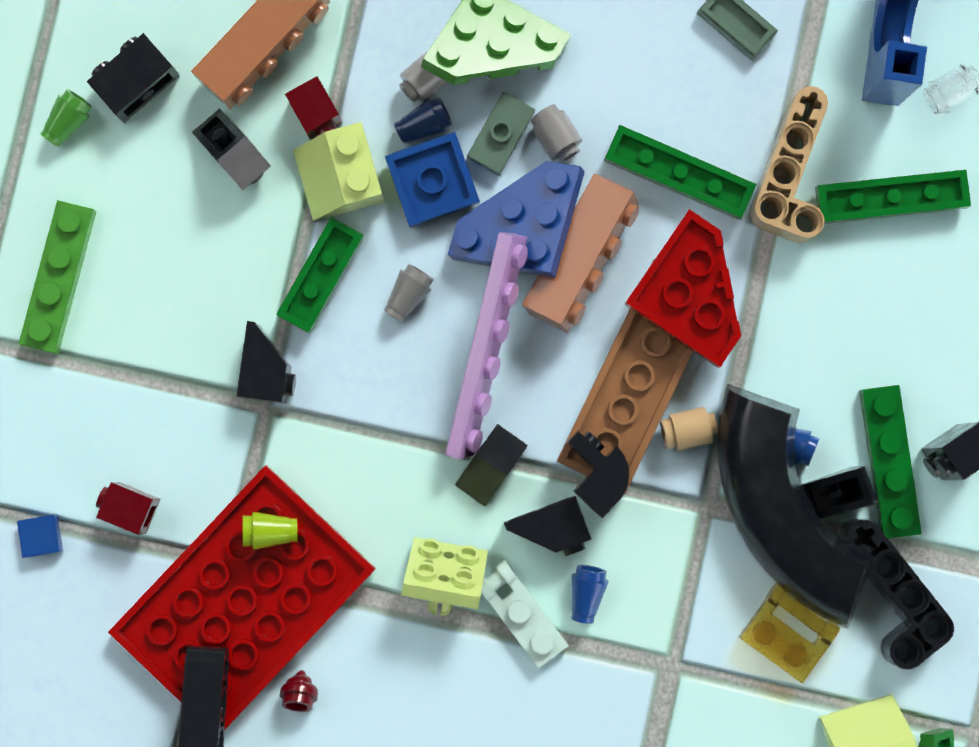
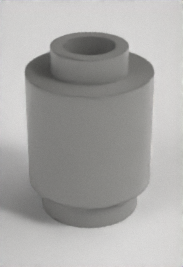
M428 51L400 74L403 82L399 84V87L412 102L417 99L422 103L448 83L421 68L422 60Z
M553 104L538 112L531 119V123L534 126L532 131L552 161L560 159L563 163L580 152L578 145L581 144L583 139L564 110H559Z

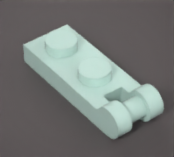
M504 560L496 567L498 571L487 579L484 577L481 593L539 669L569 645ZM505 583H508L513 592L501 599L496 590Z

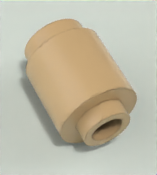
M705 407L669 414L668 419L660 420L661 432L667 450L676 448L677 451L711 444L713 443V435L718 434L715 415L713 412L707 413Z

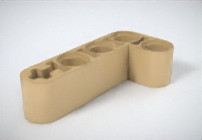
M804 87L798 91L789 103L749 210V217L754 226L797 243L808 242L821 232L825 222L824 215L818 207L794 198L828 106L826 94L818 87ZM808 101L811 103L810 109L812 112L805 118L804 122L798 121L805 110L803 102ZM787 134L799 136L803 143L802 149L790 147L786 140ZM775 168H783L789 173V184H780L776 181L773 175ZM769 202L773 204L777 209V217L775 219L764 217L760 210L761 203ZM803 215L810 219L812 223L811 232H802L798 229L796 225L797 216Z

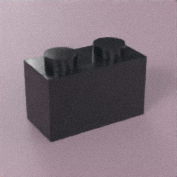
M143 33L138 38L132 37L121 46L120 53L110 62L104 61L96 66L91 73L92 77L86 82L111 111L125 123L180 75Z
M979 422L956 424L921 448L926 457L923 459V463L932 476L935 478L940 477L941 480H965L979 470Z

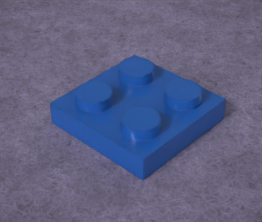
M455 132L385 156L410 228L480 204Z

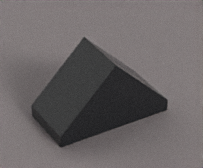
M497 424L461 474L455 486L483 506H486L528 445Z
M851 466L802 484L819 519L878 503L865 466Z

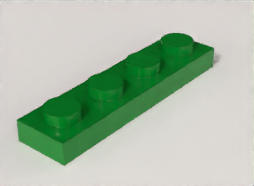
M620 124L604 158V162L737 220L742 219L757 185Z
M967 169L824 184L815 187L817 207L824 215V224L959 210L971 207Z
M900 385L859 390L873 489L878 502L876 503L879 528L888 539L922 534Z

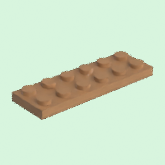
M629 309L566 442L577 431L583 436L589 431L605 446L600 451L604 456L617 446L624 454L628 463V489L693 351L632 309ZM565 442L556 462L587 476L593 468Z

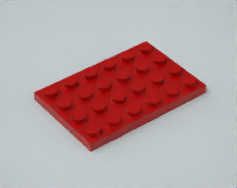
M265 465L108 633L181 703L185 656L188 646L228 647L230 659L225 718L226 730L374 572L376 567L268 465ZM252 512L289 517V519L297 518V541L253 550V546L243 547V516H252Z

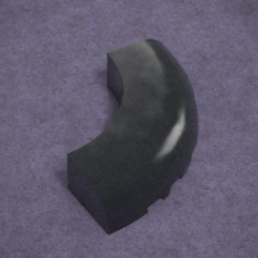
M727 384L718 426V463L723 491L735 525L750 552L783 590L816 614L847 629L853 618L874 556L846 542L832 529L829 530L815 514L816 510L809 501L801 480H798L795 469V432L800 409Z

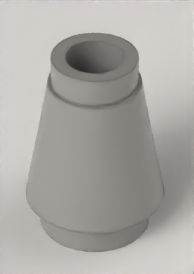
M408 264L405 270L400 269L384 311L403 322L405 317L432 290L430 285L434 279L412 264Z

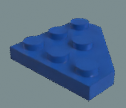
M545 161L458 219L447 255L452 260L491 266L499 232L515 233L527 237L525 246L528 249V255L524 266L519 271L555 278L584 177V170L581 166Z

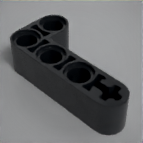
M850 519L841 526L839 536L856 548L874 556L867 577L903 621L882 639L881 653L889 663L905 670L913 669L949 642L953 637L954 623L874 522L865 519ZM855 530H866L862 536L869 546L878 548L870 550L867 545L854 542L858 537ZM887 556L891 561V570L887 575L880 576L877 572V562L881 557ZM911 586L915 592L914 601L910 605L904 606L901 602V593L906 587ZM936 617L939 623L938 631L934 635L928 636L925 632V624L929 618ZM906 640L909 644V653L905 658L898 660L895 656V648L899 642Z
M188 646L184 666L178 747H224L230 659L228 647Z

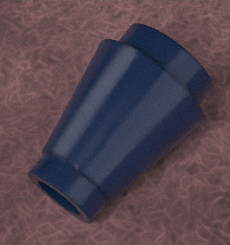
M440 97L433 101L430 98L401 118L400 121L394 123L398 136L403 143L446 132L445 128L452 125L449 113Z

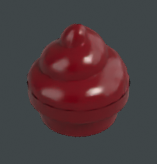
M304 670L298 671L295 676L289 678L282 685L279 695L283 699L282 706L295 712H308L312 710L313 703L317 702L318 689L312 684L311 678L306 675Z

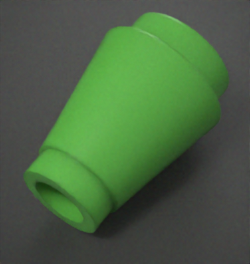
M66 89L63 95L58 94L44 129L40 134L50 143L60 147L63 141L90 117L88 112L92 105L75 92Z

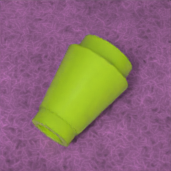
M252 512V516H243V547L253 546V550L297 541V518L289 519V517Z

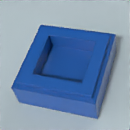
M58 514L17 521L22 558L63 551Z

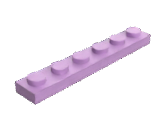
M502 232L498 234L446 456L458 460L474 456L482 443L483 433L480 429L483 417L488 413L492 402L489 392L492 380L496 378L500 369L501 361L498 356L501 343L506 340L509 333L510 324L507 321L510 306L517 299L519 287L516 282L519 270L524 266L528 255V249L525 246L526 236Z

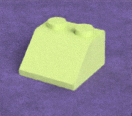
M362 122L324 132L293 150L314 222L385 202Z
M892 694L819 716L829 747H918L915 737Z

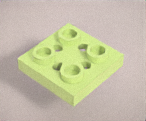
M414 537L401 596L428 600V610L434 615L437 613L438 603H442L440 616L448 615L452 610V605L478 610L488 550L477 549L468 545L461 546L439 542L435 539Z

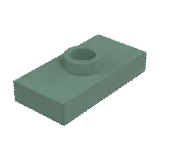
M502 92L468 152L467 158L500 175L533 117L535 109Z

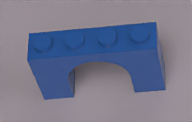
M875 0L861 101L899 106L922 85L928 46L911 44L912 26L919 0Z

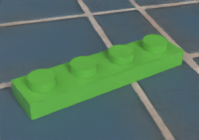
M57 200L19 345L59 354L97 213L96 210Z

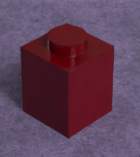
M318 76L285 93L288 102L310 140L324 132L338 129L337 126L343 123Z
M110 482L109 487L104 486L97 498L96 507L99 508L96 518L137 535L147 534L161 499L121 482Z

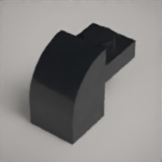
M577 431L566 444L587 462L593 470L580 482L573 492L599 517L604 518L623 497L629 482L628 463L624 454L617 446L604 456L600 451L605 446L588 431L583 436Z

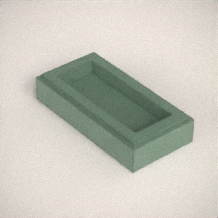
M706 0L697 11V15L751 61L755 59L778 32L773 25L743 0Z

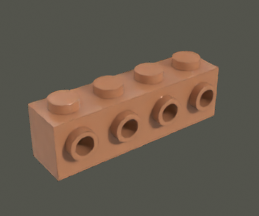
M257 0L191 70L192 74L228 109L231 110L235 104L238 106L243 104L252 94V86L260 77H268L278 65L277 59L286 50H293L301 42L304 36L302 32L312 22L317 24L323 19L329 10L327 5L330 3V0Z
M595 173L593 174L574 209L556 277L538 275L522 303V306L530 315L566 333L569 332L572 325L576 326L579 324L586 310L584 303L590 292L594 293L597 291L603 280L604 273L602 270L608 259L613 260L621 247L622 240L620 237L626 226L631 227L638 216L639 203L634 191Z

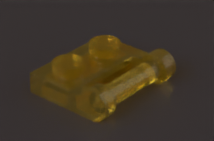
M776 583L738 637L803 684L838 635L840 626L831 621L826 622L790 596ZM778 605L818 634L813 644L772 615Z

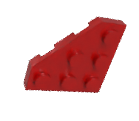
M689 209L624 305L715 367L720 368L742 335L739 321H737L733 301L734 294L729 269L726 265L721 230Z

